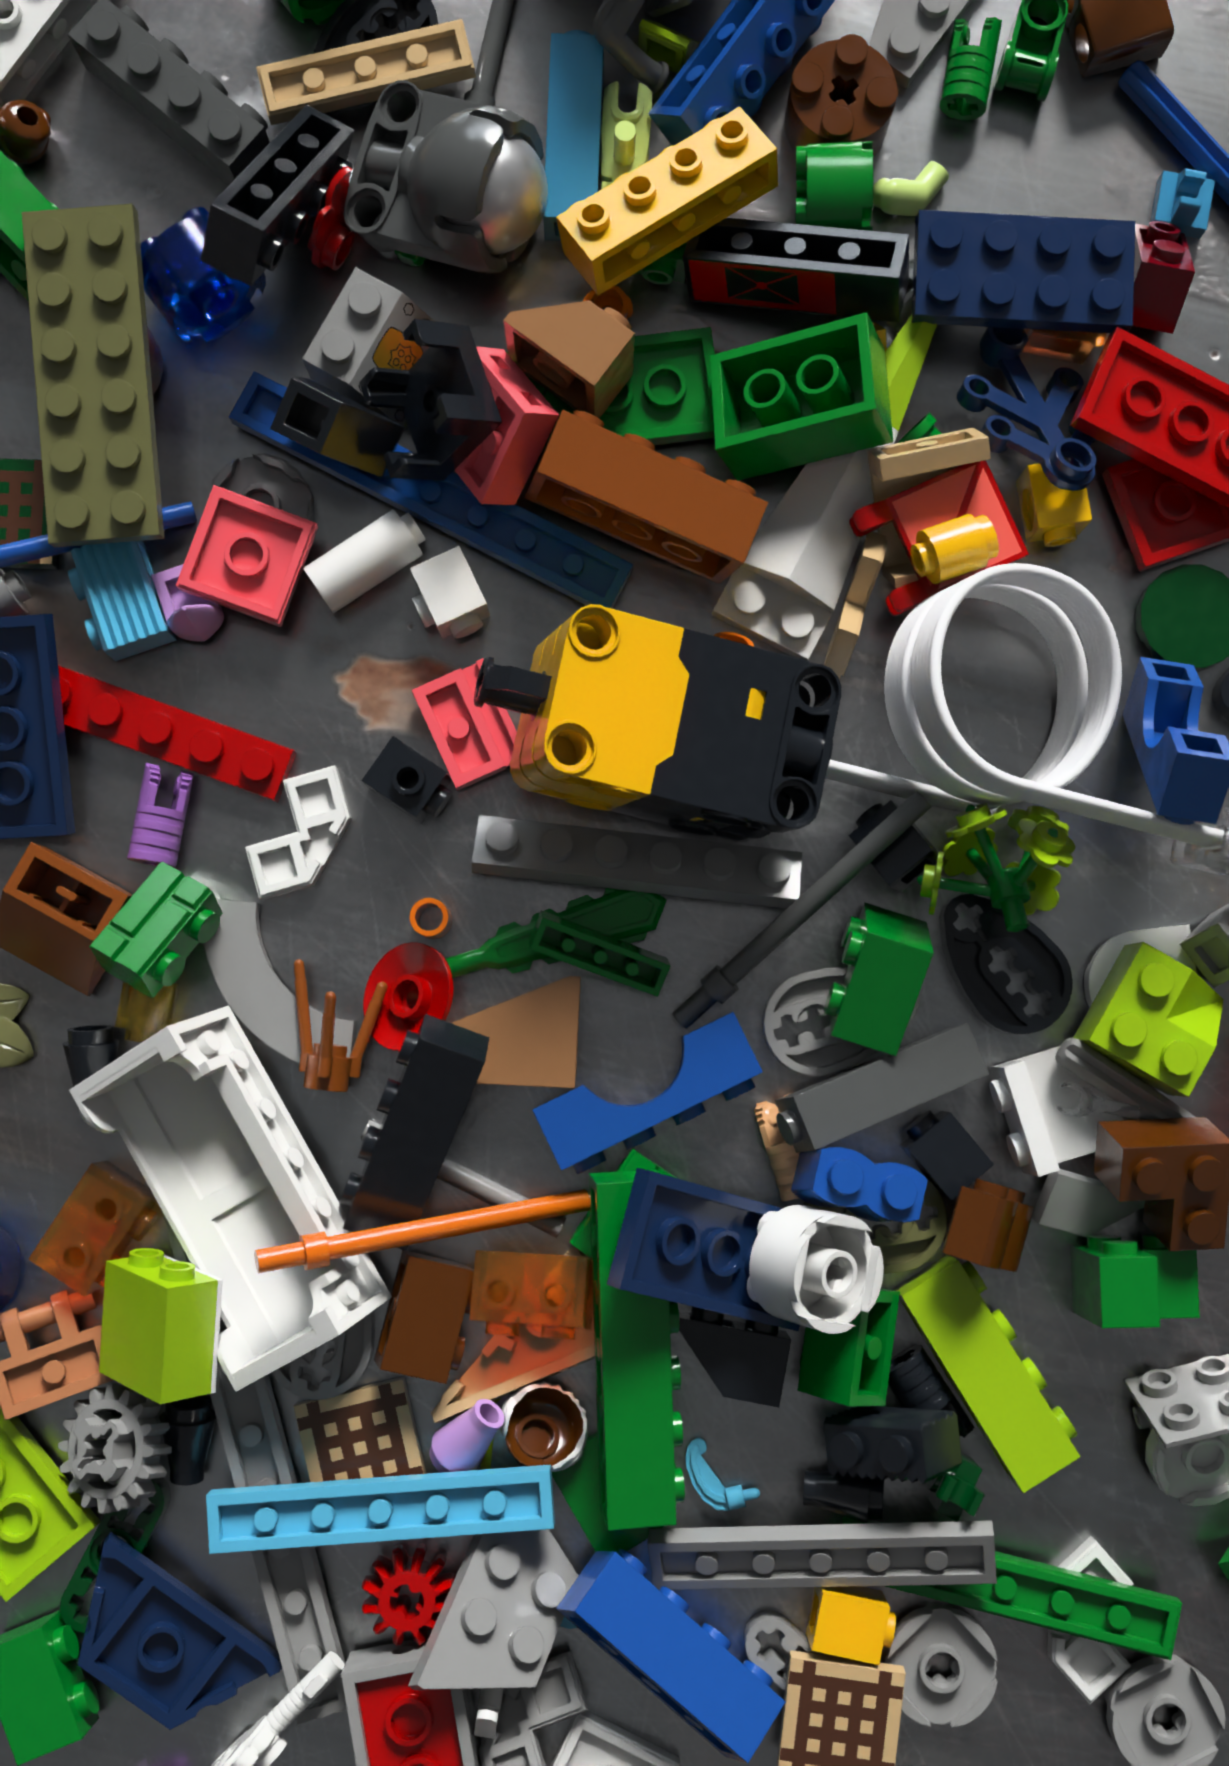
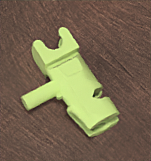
M618 81L604 88L600 143L601 189L613 183L620 175L630 173L649 160L651 117L648 113L652 109L653 92L642 83H638L636 109L630 113L619 109L620 85Z

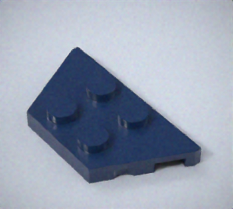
M112 1532L108 1534L102 1548L101 1560L78 1660L79 1667L169 1730L196 1717L202 1708L209 1705H218L237 1695L238 1688L266 1673L271 1677L280 1672L282 1665L277 1650Z

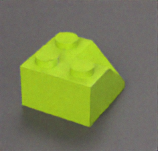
M1139 942L1124 945L1073 1038L1081 1040L1132 1075L1165 1094L1189 1097L1216 1048L1224 999L1194 970L1147 943Z

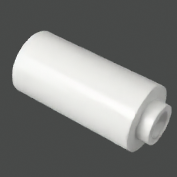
M392 509L305 566L303 570L334 614L421 557L423 553L418 545L426 539L409 513L399 517L396 511Z

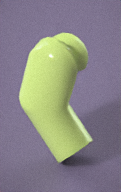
M930 161L915 180L898 178L891 180L887 178L879 179L873 185V204L875 207L881 208L884 213L890 215L916 216L918 211L924 210L949 179V174L942 165Z

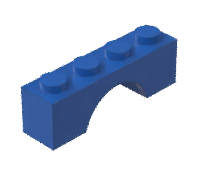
M1140 657L1122 715L1157 815L1164 816L1167 820L1182 825L1194 824L1196 821L1216 824L1229 788V742L1226 735L1198 731L1199 711L1204 689L1194 665Z
M734 1012L681 1036L682 1056L678 1072L671 1084L652 1100L635 1105L615 1104L598 1097L583 1084L532 1109L561 1171L573 1165L576 1174H580L606 1161L603 1150L623 1141L626 1150L631 1149L655 1137L656 1133L652 1126L670 1117L673 1118L676 1126L706 1112L702 1102L722 1093L725 1100L729 1101L755 1088L752 1077L763 1073Z

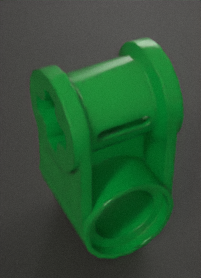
M1022 0L1001 56L993 89L1002 91L1006 86L1034 93L1038 101L1044 102L1046 100L1059 59L1058 49L1068 14L1067 0ZM1030 17H1039L1048 25L1040 26L1035 24Z

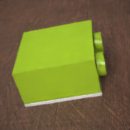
M154 1248L133 1249L129 1251L128 1258L107 1260L105 1266L99 1372L160 1405L215 1393L223 1279L195 1268L193 1263L176 1260L165 1255L162 1250Z

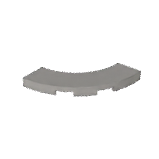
M216 899L223 914L220 916V925L217 932L208 942L204 943V947L218 988L235 1015L256 1037L283 1056L300 1063L301 1050L296 996L281 982L272 969L273 966L264 948L260 931V904L257 902ZM309 1005L312 1043L314 1047V1043H320L323 1012ZM335 1017L333 1044L348 1046L346 1057H350L355 1042L357 1021Z

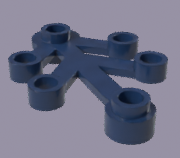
M987 327L980 340L981 358L989 366L1002 370L1017 399L995 388L986 378L980 375H969L964 379L957 392L956 398L958 403L971 412H981L986 407H989L1004 415L988 417L980 430L981 433L989 437L991 452L1002 453L1010 447L1041 464L1044 474L1054 486L1072 491L1086 488L1095 476L1096 455L1090 446L1097 439L1071 427V422L1068 426L1069 432L1072 435L1071 438H1065L1058 427L1067 405L1075 400L1084 385L1081 375L1067 367L1056 369L1046 386L1048 397L1044 402L1020 359V355L1028 342L1025 330ZM1008 418L1036 432L1040 440L1016 429L1015 425Z

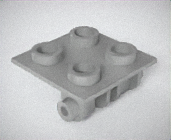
M1229 1354L1206 1356L1196 1362L1168 1369H1153L1143 1375L1124 1379L1125 1386L1138 1405L1133 1407V1415L1138 1428L1144 1429L1149 1427L1150 1431L1153 1428L1166 1449L1229 1434Z

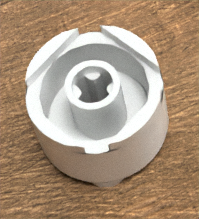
M791 1205L777 1212L769 1211L762 1216L757 1226L758 1235L750 1255V1276L747 1281V1292L752 1301L759 1303L765 1311L774 1317L828 1334L843 1333L854 1327L855 1325L850 1324V1322L861 1311L868 1313L878 1298L884 1271L881 1249L872 1244L867 1231H871L868 1225L856 1217L806 1205Z

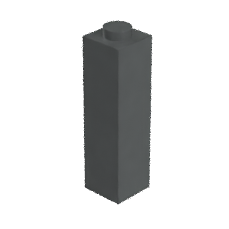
M964 1023L945 1028L900 1047L896 1056L886 1053L775 1100L780 1112L776 1116L777 1125L784 1140L789 1145L794 1146L796 1153L815 1151L989 1075V1072L969 1024Z

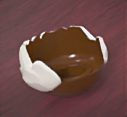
M542 1381L520 1388L504 1401L501 1409L504 1415V1423L500 1429L505 1438L508 1452L518 1464L522 1466L551 1464V1471L556 1472L565 1470L578 1462L583 1454L588 1438V1420L586 1418V1410L580 1407V1400L575 1399L572 1392L563 1391L559 1384L552 1385Z

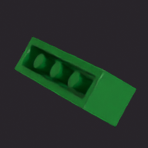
M542 910L529 939V947L533 951L656 997L659 996L671 967L667 957Z

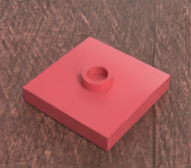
M213 485L175 586L178 590L281 627L317 533L318 524Z

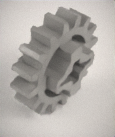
M122 1384L92 1388L89 1390V1399L76 1400L73 1405L78 1417L64 1419L62 1424L70 1432L69 1440L58 1443V1449L68 1452V1460L59 1467L60 1473L71 1472L73 1475V1479L67 1489L70 1494L83 1492L81 1506L84 1508L97 1507L98 1513L101 1514L140 1507V1498L153 1497L156 1490L151 1479L166 1477L167 1474L166 1469L159 1463L160 1456L170 1454L172 1451L171 1446L161 1443V1435L170 1429L169 1422L157 1423L155 1419L161 1409V1405L156 1402L145 1403L147 1397ZM116 1410L122 1415L113 1416L111 1411ZM116 1481L117 1486L112 1485L109 1482Z

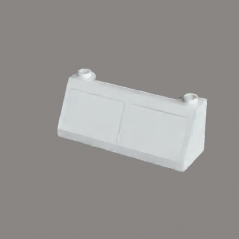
M229 1006L166 1026L69 1090L79 1107L82 1119L87 1125L105 1134L117 1131L120 1133L190 1262L195 1265V1268L223 1279L221 1318L227 1329L219 1334L217 1363L221 1371L229 1379L235 1392L339 1336L392 1297L368 1253L330 1260V1266L306 1271L303 1265L258 1274L255 1265V1250L299 1242L301 1235L324 1231L328 1237L350 1233L351 1231L342 1229L346 1218L343 1208L339 1204L338 1199Z

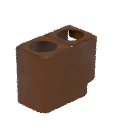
M1067 0L1068 14L1065 24L1069 31L1070 42L1082 78L1131 66L1138 60L1146 62L1161 58L1172 40L1174 24L1167 0Z

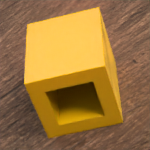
M862 1586L814 1587L805 1632L811 1651L879 1665L882 1648L891 1647L896 1627L895 1612L890 1611V1606L883 1592Z

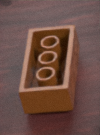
M562 410L524 498L718 584H721L744 564L768 505L767 501L755 496L756 491L751 486L737 480L728 479L723 482L705 474V467L692 459L676 457L674 460L654 451L655 445L641 436L625 434L623 437L603 428L604 423L601 419L588 412L575 410L572 414Z

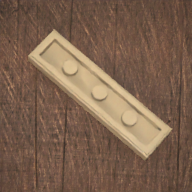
M462 19L256 67L271 125L291 121L306 104L322 113L377 101L382 91L389 84L398 80H407L415 84L418 89L424 90L476 78L475 67Z

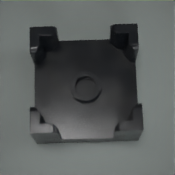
M414 319L402 333L404 340L415 341L420 346L429 347L409 370L375 367L369 370L359 384L365 402L369 406L403 409L417 453L387 452L384 455V460L390 478L444 481L502 423L469 325Z

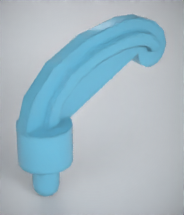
M697 1437L689 1443L685 1456L686 1468L693 1487L704 1502L716 1510L730 1511L746 1507V1501L759 1498L760 1490L758 1488L743 1490L742 1484L725 1488L702 1457V1454L707 1449L706 1441L703 1438Z

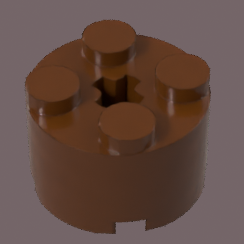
M847 34L840 39L824 42L808 51L797 64L792 74L785 112V133L795 153L796 146H807V144L872 141L873 157L879 151L887 134L898 97V87L894 72L888 61L877 50L869 46L864 38L856 34Z

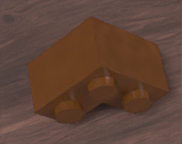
M1206 1117L1099 1121L1097 1124L1094 1174L1119 1202L1145 1201L1143 1222L1169 1251L1224 1249L1229 1205V1138Z

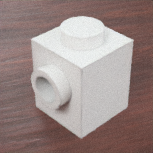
M460 546L410 568L421 593L413 597L412 601L425 628L435 624L441 638L451 634L455 639L468 636L483 626V619L490 617L487 603Z

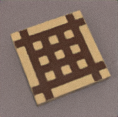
M405 1376L349 1389L333 1398L322 1400L309 1399L297 1402L293 1406L310 1482L427 1474Z
M790 1650L784 1701L786 1702L782 1713L777 1766H895L906 1675L904 1666L886 1663L875 1665L843 1657Z

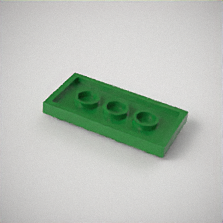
M711 327L635 336L633 375L600 417L604 423L603 428L623 437L625 434H635L649 440L654 445L715 438L710 355L715 354ZM528 377L557 411L559 416L562 410L573 414L575 411L573 408ZM544 446V448H543V450H542V452H541V454H540V456H539L538 459L541 458L542 453H543V451H544V449H545V446Z

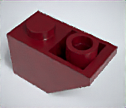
M1151 221L1149 226L1135 223L1133 326L1171 334L1174 332L1195 274L1185 233H1180L1181 230L1173 224L1163 221Z

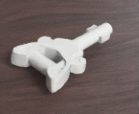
M328 1652L267 1716L264 1715L249 1730L236 1739L211 1766L271 1765L287 1745L281 1733L342 1672L345 1666L342 1659L336 1653Z

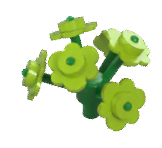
M987 803L976 806L968 805L965 811L955 816L958 825L945 831L947 838L953 837V839L943 847L942 851H938L936 865L925 864L923 875L917 878V883L921 885L920 897L931 898L928 915H934L938 890L943 889L990 897L992 907L1002 909L1008 932L1026 929L1029 927L1027 916L1034 914L1037 909L1040 911H1050L1059 903L1060 896L1055 887L1059 885L1061 875L1056 869L1052 868L1057 864L1067 868L1073 862L1071 854L1075 850V844L1068 837L1069 826L1059 821V815L1046 807L1029 806L1027 810L1014 809L1007 824L1018 832L1019 837L1016 842L1024 850L1020 862H1011L1006 868H1003L997 856L998 846L993 841L995 832L987 826L993 824L995 820L1006 816V809L998 807L990 810ZM943 869L947 875L956 876L962 872L966 875H973L978 871L987 884L941 877V872Z

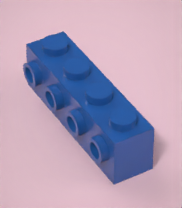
M732 0L648 113L672 146L703 129L710 121L723 117L739 106L749 117H752L760 109L763 97L777 78L790 68L792 58L805 40L818 30L822 23V17L835 0Z
M619 1549L617 1553L613 1551H596L556 1609L723 1756L749 1763L786 1702L770 1688L773 1683L771 1676L751 1661L745 1660L742 1664L728 1651L732 1645L729 1639L711 1625L703 1623L700 1627L686 1614L690 1608L687 1602L667 1587L662 1586L658 1590L644 1577L647 1568L632 1554L623 1549Z

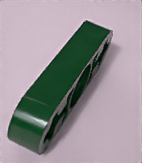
M164 1477L151 1479L156 1493L148 1499L151 1503L155 1504V1507L148 1505L138 1515L134 1525L124 1522L132 1509L104 1514L61 1598L60 1613L65 1624L71 1626L72 1630L85 1633L88 1614L81 1611L84 1601L78 1596L83 1597L96 1582L101 1560L102 1542L108 1534L112 1532L116 1536L124 1538L130 1546L144 1555L170 1503V1487ZM138 1529H143V1534Z

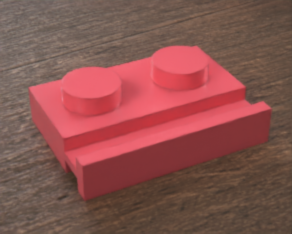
M483 658L469 667L457 669L412 690L457 791L509 767L517 734L506 709L490 706L484 703L482 708L474 705V692L478 674L484 661Z

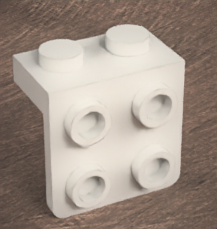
M1061 1045L990 1067L993 1081L989 1082L990 1092L998 1112L1005 1114L1011 1133L1006 1136L1010 1155L1015 1165L1022 1167L1023 1173L1037 1177L1059 1171L1058 1163L1095 1152L1097 1124L1099 1121L1123 1120L1116 1101L1057 1063L1055 1056Z

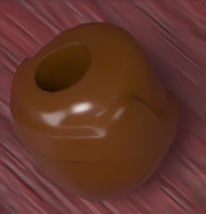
M14 100L6 103L0 108V150L7 158L18 163L31 164L38 161L45 154L51 135V118L44 109L26 100Z

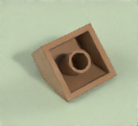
M588 300L512 311L503 320L508 355L524 374L574 410L588 412L600 419L633 375L635 333L632 331L629 321L612 308L606 307L602 310Z

